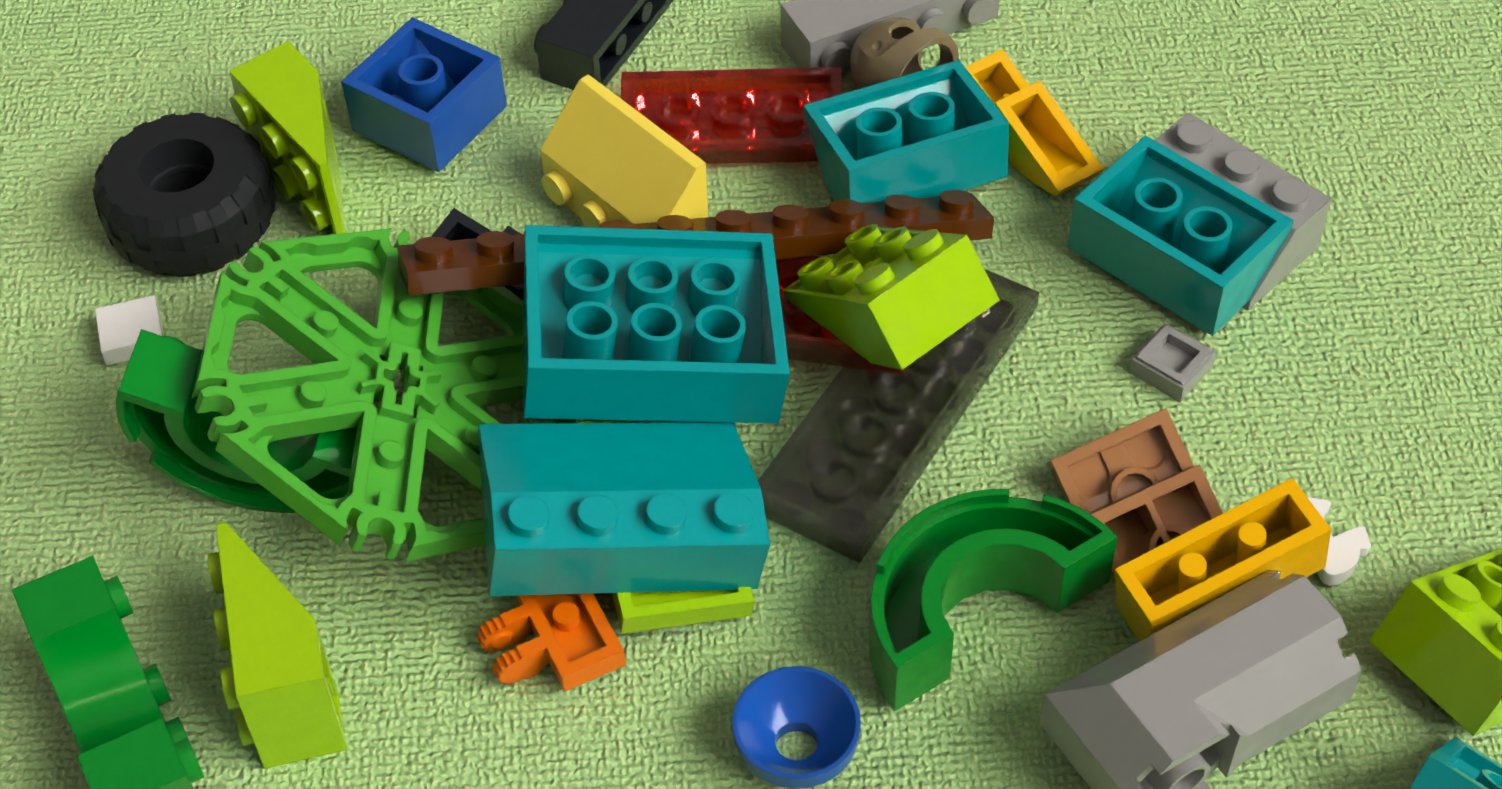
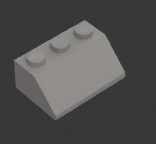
M1189 112L1155 139L1158 143L1294 220L1292 229L1250 299L1243 306L1246 310L1251 309L1319 247L1332 198Z

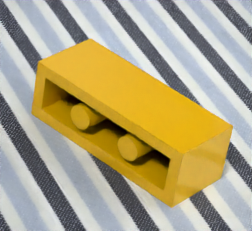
M1291 478L1116 568L1115 606L1137 639L1141 641L1270 569L1281 571L1279 579H1283L1292 573L1308 577L1326 567L1332 529L1296 481Z

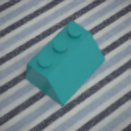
M960 60L803 105L805 120L828 192L834 201L881 202L892 195H908L915 198L936 197L946 190L963 191L1008 177L1009 121Z
M1145 135L1074 198L1067 247L1213 336L1248 302L1292 229L1294 220Z

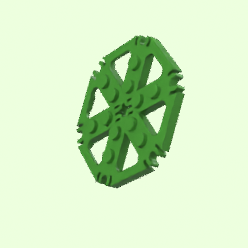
M392 228L261 242L259 248L253 246L249 249L243 264L246 270L237 263L231 262L226 272L222 271L192 393V398L198 396L194 407L197 413L218 412L224 415L213 418L207 433L210 441L218 442L215 450L339 546L347 532V524L353 527L349 535L351 550L359 552L367 534H377L385 540L387 544L385 558L394 560L405 539L408 547V555L405 562L486 545L484 517L442 526L430 525L423 521L418 511L425 448L482 491L478 424L501 423L480 407L524 400V301L504 286L408 295L398 269L397 249L398 245H409V232L402 231L398 235L393 247L390 245L389 239ZM360 267L370 271L378 280L373 325L365 321L304 273ZM444 295H456L463 298L502 327L509 336L438 346ZM245 320L260 322L315 364L248 374L230 372L228 361L236 325ZM397 370H401L399 381L402 382V389L405 393L402 394L398 404H396L397 391L394 390V382L391 379H394ZM373 400L377 401L376 407L373 405ZM552 419V423H571V419ZM357 427L348 491L344 497L338 499H329L319 495L270 456L267 445L276 440Z

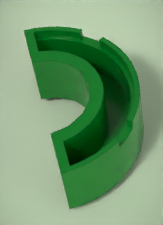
M141 329L116 397L118 422L128 441L136 442L137 438H139L152 452L148 463L173 481L201 495L252 510L297 513L217 452L215 449L218 442L209 440L207 433L213 418L224 415L218 412L197 413L194 408L198 396L192 398L202 350L186 345L177 338L160 336ZM357 427L276 440L269 443L267 449L270 456L319 495L329 499H338L344 497L348 491Z
M988 489L959 494L933 504L912 517L897 531L883 550L877 563L870 600L869 655L872 670L884 698L894 712L950 678L954 633L945 619V615L962 599L986 590H1013L1035 597L1054 612L1059 613L1109 583L1118 536L1093 515L1073 504L1045 494L1042 502L1026 498L1009 497V489Z
M90 556L11 589L32 643L54 687L80 751L77 757L89 788L194 789L192 783L205 777L179 716L167 722L163 717L159 706L172 700L156 663L142 668L121 619L134 612L118 575L104 581L94 557Z

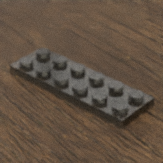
M985 269L1000 301L903 370L871 364L854 351L758 479L762 491L766 518L860 563L1037 309L1039 292Z

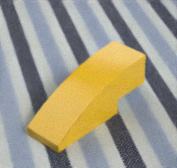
M1003 49L965 67L1009 121L1008 163L1026 178L1054 197H1057L1101 174L1104 168L1042 82L1039 80L1028 85Z

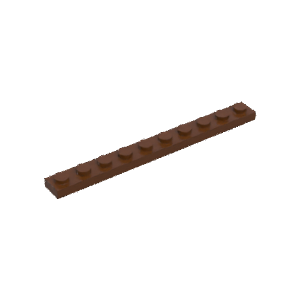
M946 190L936 197L915 198L908 195H892L887 197L885 201L870 203L836 200L826 207L803 208L797 205H781L774 208L771 212L749 214L740 210H724L717 213L715 217L694 219L681 215H668L659 218L657 222L640 224L611 220L601 223L598 228L772 233L775 258L777 260L836 254L846 247L844 241L851 233L871 224H876L882 228L894 229L905 226L908 230L918 231L937 229L942 233L966 234L970 241L992 239L994 216L972 193L962 190ZM490 231L480 234L475 239L453 241L442 237H426L419 239L415 244L397 246L398 269L408 295L524 284V234L511 235L501 231Z

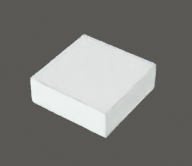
M155 295L95 309L101 353L106 366L130 360L141 329L164 336L160 308Z

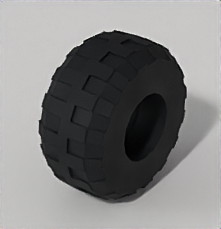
M193 112L186 115H176L175 113L164 115L160 119L148 123L146 121L134 127L133 131L126 136H121L112 145L108 155L104 156L102 163L99 164L95 173L93 188L99 219L111 245L117 249L119 255L130 264L133 263L144 268V270L166 276L167 274H176L180 277L196 276V273L213 272L224 268L225 264L235 259L239 260L265 234L271 224L270 220L273 212H275L276 203L269 165L258 141L250 133L239 128V125L218 116L213 118L204 113Z

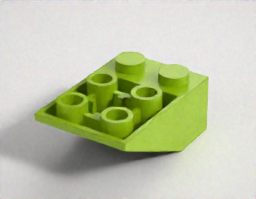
M287 41L229 70L235 95L230 97V103L235 115L245 127V131L258 141L269 165L272 180L280 194L287 200L293 197L300 204L305 219L316 232L323 229L328 235L346 233L338 153L319 72Z
M876 224L864 226L851 233L844 241L846 247L832 257H820L803 266L797 272L799 279L782 290L787 300L871 364L900 370L909 366L1000 301L966 234L942 233L937 229L927 231L908 230L905 226L895 229L882 228Z
M226 522L216 524L219 552L208 554V566L215 593H222L223 608L214 610V620L222 651L229 650L230 666L221 668V681L228 709H235L237 725L242 744L244 746L255 744L264 769L346 751L347 745L339 693L314 617Z
M1502 548L1410 581L1369 639L1370 643L1472 736L1502 723Z

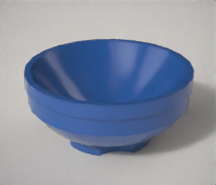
M803 666L782 667L769 671L753 680L743 690L737 700L732 717L733 739L740 758L748 769L763 781L790 789L811 788L824 784L838 776L848 766L854 756L861 732L860 711L854 696L847 687L828 673ZM800 731L813 737L817 748L811 756L805 759L792 760L779 753L776 743L786 733Z

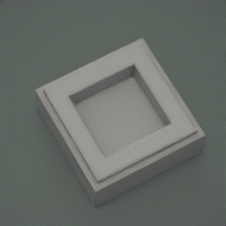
M1164 323L1131 358L1129 373L1181 402L1214 366L1217 352Z

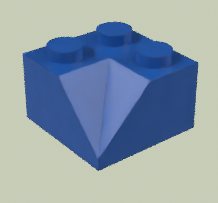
M413 17L341 81L352 131L437 172H440L507 107L499 56Z

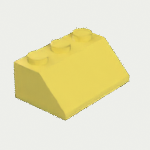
M588 74L581 78L540 149L544 174L541 181L548 197L557 205L561 206L564 204L581 218L586 227H598L601 223L611 220L626 221L631 224L657 222L659 218L668 215H681L690 219L708 217L706 162Z

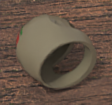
M901 17L887 18L871 24L856 39L850 53L849 70L856 89H861L922 71L921 58L923 49L938 44L940 47V58L937 66L959 60L958 46L941 29H921L916 22Z

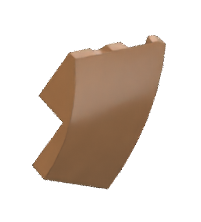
M1167 408L1047 462L1066 502L1093 515L1118 536L1111 570L1113 577H1115V569L1223 514L1201 465H1193Z

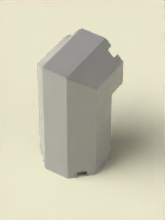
M1270 569L1045 693L1040 724L1091 789H1210L1205 780L1217 767L1227 778L1240 764L1351 700L1362 670L1356 653L1344 659L1339 647L1338 640L1348 635L1342 616L1304 575L1292 573L1283 579H1279L1281 571Z

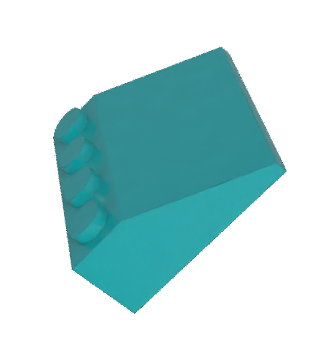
M525 225L523 304L524 418L779 424L790 377L772 233Z
M734 423L478 424L489 596L737 590L738 587L758 588L770 548V539L761 487Z

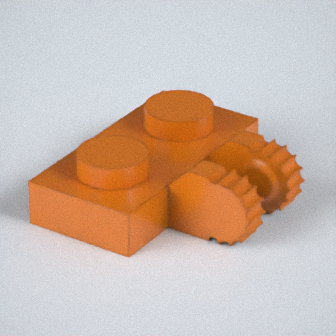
M594 594L515 595L519 607L499 614L497 618L492 617L491 620L485 621V624L480 626V630L477 631L478 635L476 637L483 650H487L488 653L492 651L496 653L499 650L503 651L506 647L515 646L521 643L533 631L536 638L516 646L513 650L508 649L507 652L501 653L502 655L496 658V662L493 663L494 667L492 669L500 684L504 683V685H512L515 682L519 683L522 679L538 675L549 662L565 692L626 665L625 651Z

